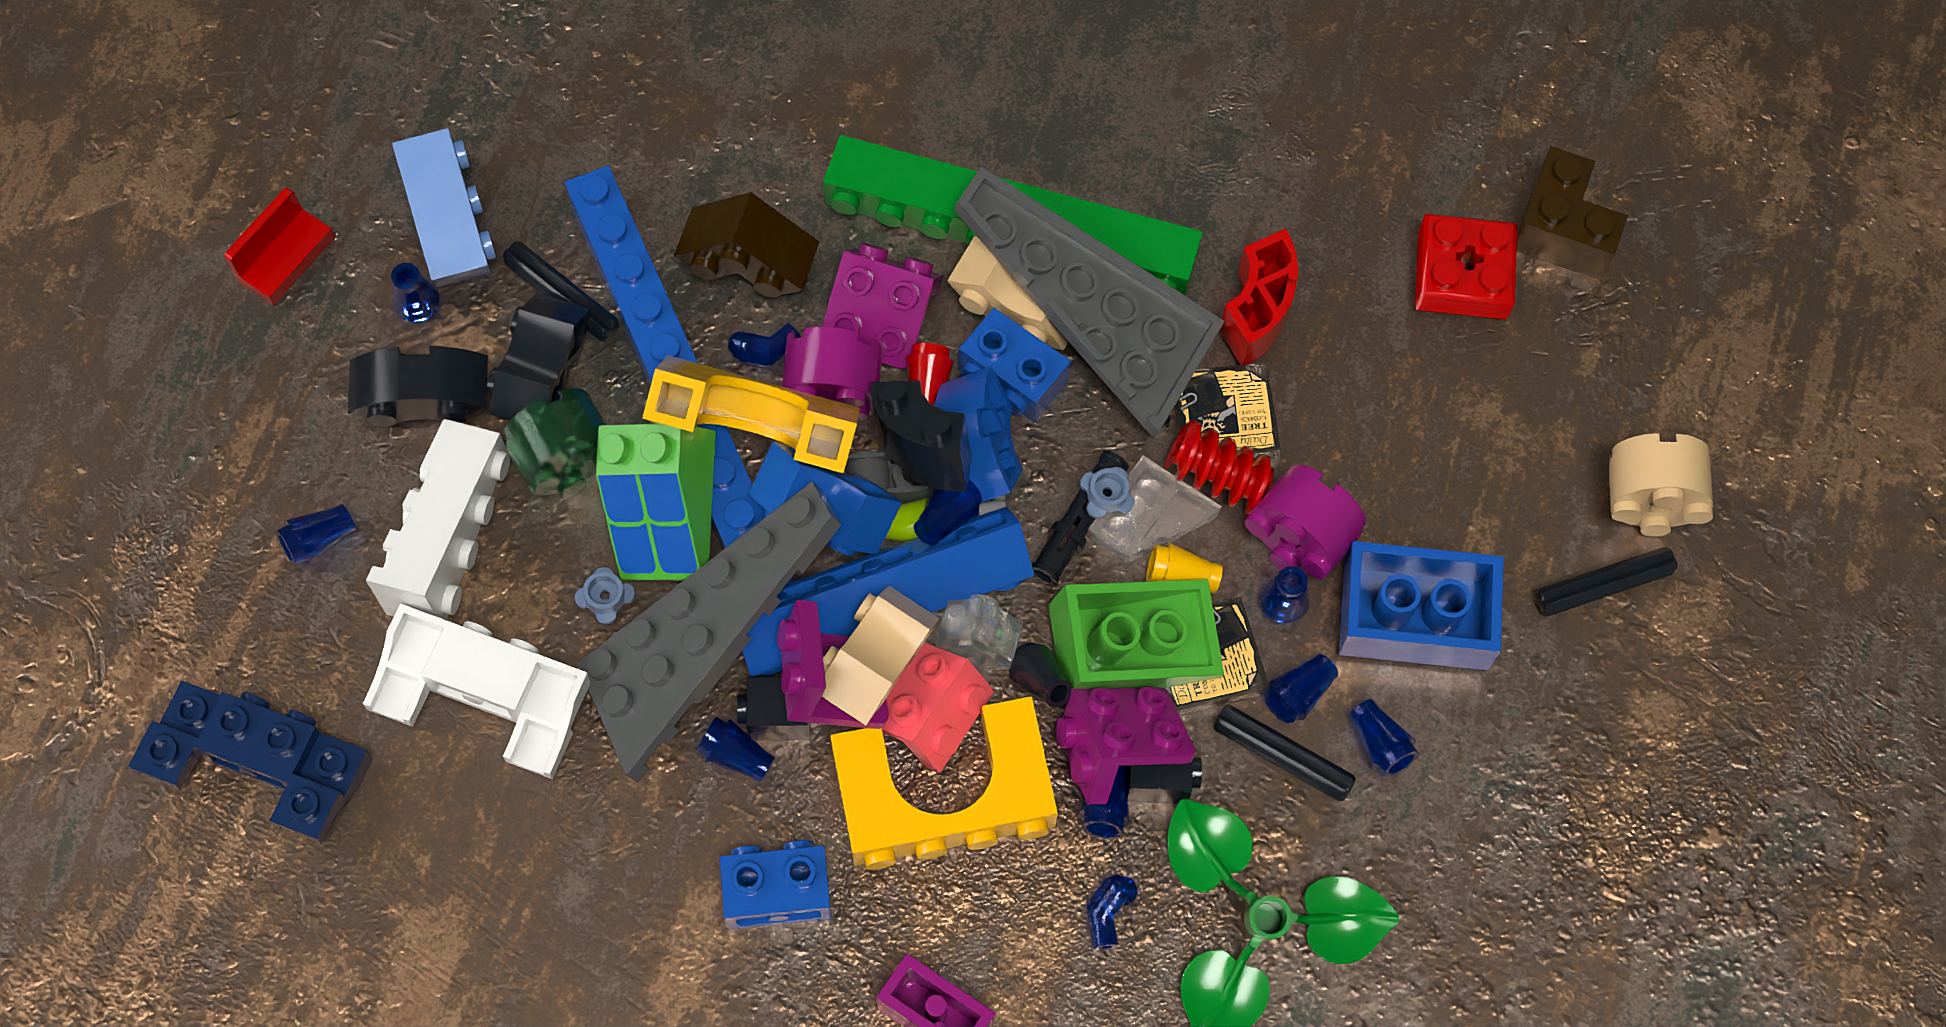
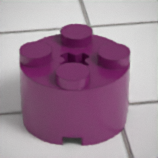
M808 327L804 328L803 337L797 339L793 331L787 335L781 386L859 407L858 420H866L869 418L870 409H873L871 382H880L883 344L871 337V345L859 342V332L844 328Z
M1292 465L1251 511V514L1245 520V526L1272 551L1270 559L1281 571L1292 575L1298 570L1317 579L1324 580L1347 554L1352 541H1357L1364 532L1361 529L1366 524V518L1358 503L1343 487L1337 483L1331 490L1319 482V479L1324 475L1323 473L1304 465Z

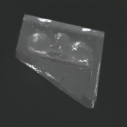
M1142 456L1128 475L1130 487L1128 494L1135 499L1133 509L1126 514L1115 511L1106 513L1101 519H1095L1088 529L1087 537L1126 563H1129L1151 552L1155 544L1163 546L1213 521L1219 515L1222 506L1193 489L1187 483L1175 480L1176 476L1145 456Z

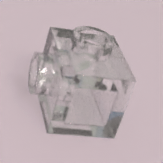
M973 594L970 596V599L948 600L935 647L969 659L977 670L1010 669L1023 623L999 608L1000 604L997 600L986 595Z

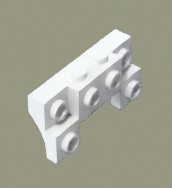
M400 603L387 630L380 663L363 702L364 707L369 711L413 727L429 692L432 691L516 723V726L503 754L504 760L510 764L553 779L573 735L571 725L591 683L588 673L539 655V650L525 641L512 638L509 643L493 638L492 632L479 624L465 621L463 626Z

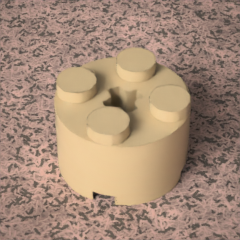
M1659 433L1635 436L1616 444L1612 449V457L1609 456L1612 519L1629 525L1639 526L1641 534L1651 537L1667 535L1671 532V527L1689 523L1703 524L1713 519V495L1708 445L1698 438L1683 434H1676L1677 442H1660Z

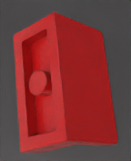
M286 187L225 252L224 258L238 282L274 306L335 239L332 228L302 209L295 192Z

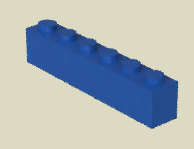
M1006 506L881 550L877 555L870 554L786 584L777 595L781 600L780 604L770 616L763 613L747 633L752 639L742 650L741 656L750 676L753 677L759 674L773 675L783 670L781 650H779L777 644L780 622L783 619H788L797 600L817 602L820 633L851 636L860 624V622L854 619V616L869 593L877 597L888 586H891L931 613L946 607L959 608L972 603L975 597L993 590L1007 591L1021 584L1022 580L1035 576L1021 524Z

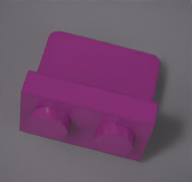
M861 243L860 249L853 248L843 251L822 327H836L859 332L858 341L871 345V337L883 344L882 363L897 368H906V356L911 354L912 345L918 342L930 297L939 294L944 275L932 272L934 264L921 259L906 257L905 263L887 258L889 250L868 243Z
M797 600L788 619H783L778 629L777 644L779 650H781L783 668L781 687L783 693H785L787 721L872 729L882 728L888 720L887 700L884 701L870 722L864 725L822 697L826 689L823 658L832 646L840 650L850 636L820 633L817 602Z
M1159 687L1071 689L1070 699L1067 702L1063 718H1059L1056 724L1057 744L1060 748H1064L1070 762L1072 779L1074 783L1079 784L1087 805L1107 804L1119 765L1187 764L1193 761L1196 749L1169 693Z

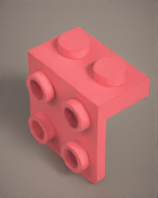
M924 642L886 699L888 720L882 727V733L903 741L926 768L940 773L951 756L957 751L959 744L981 713L982 706L987 705L995 691L969 659Z

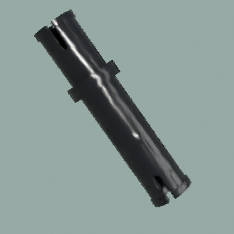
M1103 451L1098 463L1091 472L1096 473L1101 469L1113 467L1122 468L1127 472L1129 465L1118 454L1111 451ZM1081 488L1061 521L1054 522L1048 531L1050 538L1035 563L1032 564L1034 577L1044 584L1056 586L1059 577L1074 554L1082 552L1087 544L1085 536L1096 518L1091 517L1087 510H1083L1088 497L1087 493ZM1109 489L1103 490L1105 496L1109 497L1112 495ZM1075 525L1076 529L1061 552L1057 549L1070 528Z

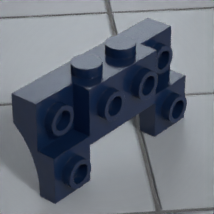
M181 681L160 723L151 721L128 768L136 774L147 775L181 790L187 776L202 755L207 762L284 790L269 821L275 827L280 829L282 827L321 844L344 803L360 787L373 758L365 749L320 733L315 727L317 722L301 712L289 709L286 715L270 710V703L256 695L242 692L240 698L224 692L219 695Z

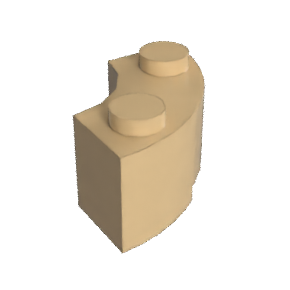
M974 236L947 280L960 295L959 302L961 305L974 314H983L985 316L993 308H996L1050 347L1064 350L1069 341L980 239Z
M891 586L884 589L877 597L869 593L854 616V619L860 622L858 627L840 650L832 646L823 658L826 689L822 697L864 725L870 722L882 706L903 671L907 670L940 619Z

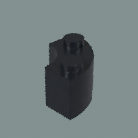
M536 293L524 306L516 309L510 327L511 334H513L510 346L500 365L494 367L487 382V394L492 396L489 414L539 429H546L567 393L564 388L567 367L570 364L576 366L578 364L587 332L591 308Z
M429 346V354L406 355L400 353L399 347H391L357 356L350 360L347 413L365 418L369 424L378 427H389L402 421L432 419L438 420L441 423L443 419L464 423L467 418L487 408L488 355L460 348Z
M920 381L871 382V400L883 452L891 464L896 463L909 472L911 480L918 484L943 491L967 492L972 454L964 413L947 412L931 405L923 396Z

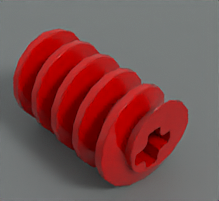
M1196 420L1189 421L1174 440L1163 469L1167 470L1173 463L1178 465L1175 480L1179 482L1190 472L1194 473L1193 489L1199 490L1207 481L1212 482L1210 497L1214 499L1225 489L1229 490L1227 505L1230 507H1234L1242 498L1247 499L1245 514L1249 516L1271 486L1274 468H1271L1270 457L1261 454L1254 459L1252 448L1242 446L1236 451L1237 445L1234 439L1226 437L1219 442L1218 431L1209 428L1201 434V423Z

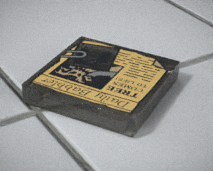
M1267 363L1196 369L1175 404L1178 433L1189 421L1196 420L1201 423V434L1211 428L1218 431L1219 442L1226 437L1234 439L1237 445L1236 451L1242 446H1248L1253 449L1254 459L1261 454L1267 455L1270 458H1278L1281 448Z
M1241 596L1212 603L1224 675L1217 679L1163 688L1169 693L1179 715L1268 694L1270 686Z

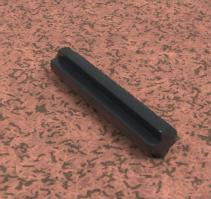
M516 241L505 250L503 254L505 265L541 294L591 308L587 330L600 341H608L617 332L619 324L614 315L525 244Z
M1662 547L1540 588L1535 595L1536 603L1544 616H1551L1670 576L1678 568L1677 561L1670 548Z
M1226 705L1215 721L1214 728L1217 732L1338 801H1344L1355 784L1356 778L1353 774L1232 705Z

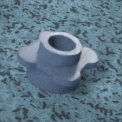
M1104 468L1096 473L1087 472L1082 476L1080 487L1087 493L1089 501L1087 512L1091 517L1101 519L1106 513L1119 511L1126 514L1133 509L1135 499L1128 494L1130 488L1128 475L1122 468ZM1109 489L1112 495L1109 497L1105 496L1103 490Z
M607 567L596 569L585 581L583 588L578 589L575 593L577 606L588 608L596 614L597 621L603 625L615 622L617 612L624 604L633 602L635 598L633 586L629 583L622 584L619 577L613 574V571ZM608 592L610 596L608 599L603 600L600 598L601 594Z

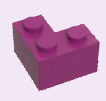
M907 953L876 997L877 1010L902 1027H993L995 1025V1012Z

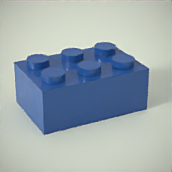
M1352 541L1343 562L1339 655L1489 670L1501 652L1504 556Z

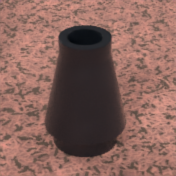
M1025 643L1014 650L1008 662L1010 679L1014 685L1044 700L1051 707H1060L1069 701L1073 687L1065 678L1050 648L1043 644Z

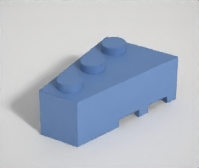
M446 128L393 142V149L431 281L435 287L438 288L490 274L491 269L488 260L496 258V253L489 230L480 232L476 214L483 213V208L476 185L467 186L463 169L470 168V163L463 140L454 142L449 129Z

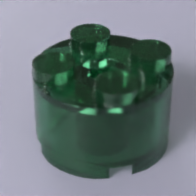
M578 388L558 391L562 399L548 405L544 398L534 401L517 413L504 429L508 439L502 440L528 488L535 495L559 493L563 499L572 498L583 492L588 486L586 480L596 474L599 426L607 424L588 392Z

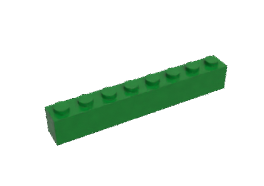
M840 135L823 180L825 205L831 206L835 211L845 215L857 213L876 218L877 221L886 226L899 227L902 225L920 230L926 236L934 239L950 238L965 242L969 246L976 235L954 211V208L978 171ZM1001 178L1186 296L1199 253L1203 231Z

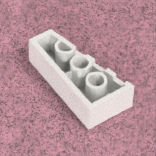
M443 419L420 467V480L424 483L421 489L413 488L409 490L402 504L403 527L401 531L390 529L383 544V550L387 551L386 562L383 568L372 566L366 579L386 615L394 616L400 603L447 620L448 614L454 615L456 613L462 596V588L459 584L464 570H470L477 557L478 542L475 540L481 524L487 525L493 513L494 497H492L495 485L497 480L503 481L510 465V453L507 452L500 433Z

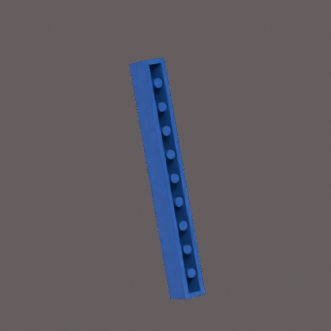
M609 165L565 181L574 216L649 386L651 387L655 368L667 355L698 363ZM698 424L697 427L716 431L711 526L723 551L766 516L763 514V507L748 495L752 488V482L727 427L716 424ZM792 576V578L788 581V583L793 582V576Z

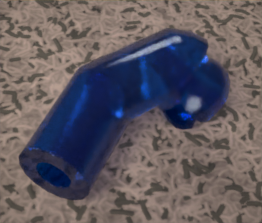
M789 323L771 337L738 331L729 338L728 349L739 362L767 368L785 356L786 339L789 333L794 331L796 339L801 338V336Z
M1119 874L1109 876L1103 880L1087 902L1086 911L1094 951L1118 947L1114 916L1122 906L1135 901L1138 888L1133 879L1122 877Z

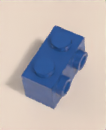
M993 308L959 348L958 369L961 375L965 376L992 366L1007 394L1008 400L1013 406L1012 414L1015 416H1022L1023 414L1035 423L1069 382L1071 360L999 310Z
M799 840L784 844L783 850L763 852L762 847L742 846L732 849L731 855L719 856L724 919L728 930L832 919L824 846H814L813 841Z

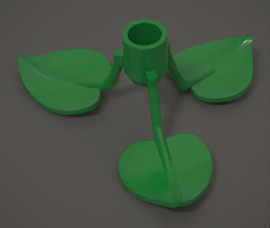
M1182 799L1173 812L1168 827L1167 850L1170 865L1179 881L1195 892L1205 893L1214 889L1223 880L1228 888L1245 899L1249 904L1244 914V925L1251 938L1239 954L1237 960L1225 951L1210 950L1196 956L1183 972L1180 984L1181 1001L1191 1027H1251L1260 1018L1268 1004L1270 994L1269 980L1261 970L1245 966V964L1262 941H1270L1283 936L1289 930L1291 923L1309 924L1306 939L1311 950L1326 962L1344 965L1361 960L1371 953L1384 936L1398 924L1400 920L1398 913L1383 896L1372 888L1356 880L1339 876L1319 879L1306 889L1304 894L1306 915L1291 912L1288 904L1279 897L1264 896L1258 898L1255 892L1246 889L1230 875L1243 870L1251 859L1253 841L1245 823L1230 811L1189 799Z

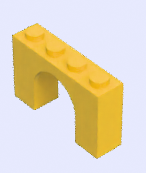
M667 355L655 368L642 419L693 432L698 424H716L753 432L780 441L795 449L796 452L793 460L844 473L860 408Z
M1032 696L982 706L981 724L992 777L986 791L974 804L952 814L938 815L927 813L913 807L902 798L891 778L882 728H863L830 735L854 866L865 864L868 870L882 869L894 865L896 858L916 854L919 860L933 859L945 855L947 848L967 844L969 850H979L996 845L998 843L997 838L1018 834V839L1030 840L1045 836L1049 833L1048 828L1056 827L1058 812Z

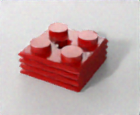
M1425 214L1418 230L1415 308L1420 311L1507 319L1515 305L1517 224L1513 222ZM1464 263L1473 267V270H1466Z

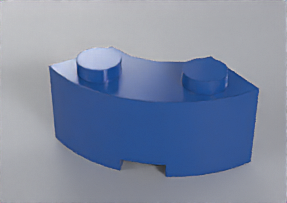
M992 366L941 384L933 406L947 412L964 413L972 454L967 492H945L953 496L959 510L1011 493L1023 469L1015 453L1011 437L1010 417L1013 406L1008 400L1007 394Z
M772 442L748 494L764 507V516L767 517L809 483L814 482L823 490L842 524L827 544L834 550L849 556H854L856 551L877 555L902 502L880 486L857 473H854L853 476L841 474L830 469L793 460L796 452L795 449L789 445Z

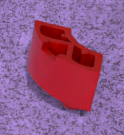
M1286 228L1244 247L1238 269V276L1243 290L1240 295L1227 303L1224 308L1222 319L1225 322L1219 331L1242 369L1258 360L1273 346L1280 336L1289 315L1298 280V260L1294 244Z

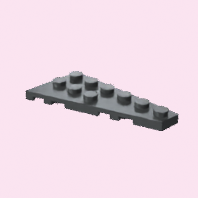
M981 166L958 200L954 211L1154 438L1161 430L1225 321Z
M814 482L801 489L577 663L578 668L589 675L591 680L588 688L623 770L629 778L636 782L640 781L649 769L645 762L661 742L666 745L670 743L679 731L675 726L678 720L692 703H699L705 699L752 639L747 635L750 629L763 613H766L768 616L772 614L781 602L777 597L780 591L794 574H803L842 525L823 490Z

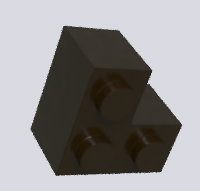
M1550 146L1538 172L1517 232V252L1601 281L1615 256L1628 215L1583 200L1596 161Z
M749 192L692 207L674 256L688 265L690 272L699 278L714 280L738 273L753 283V287L757 292L775 298L780 295L803 290L819 241L755 194Z

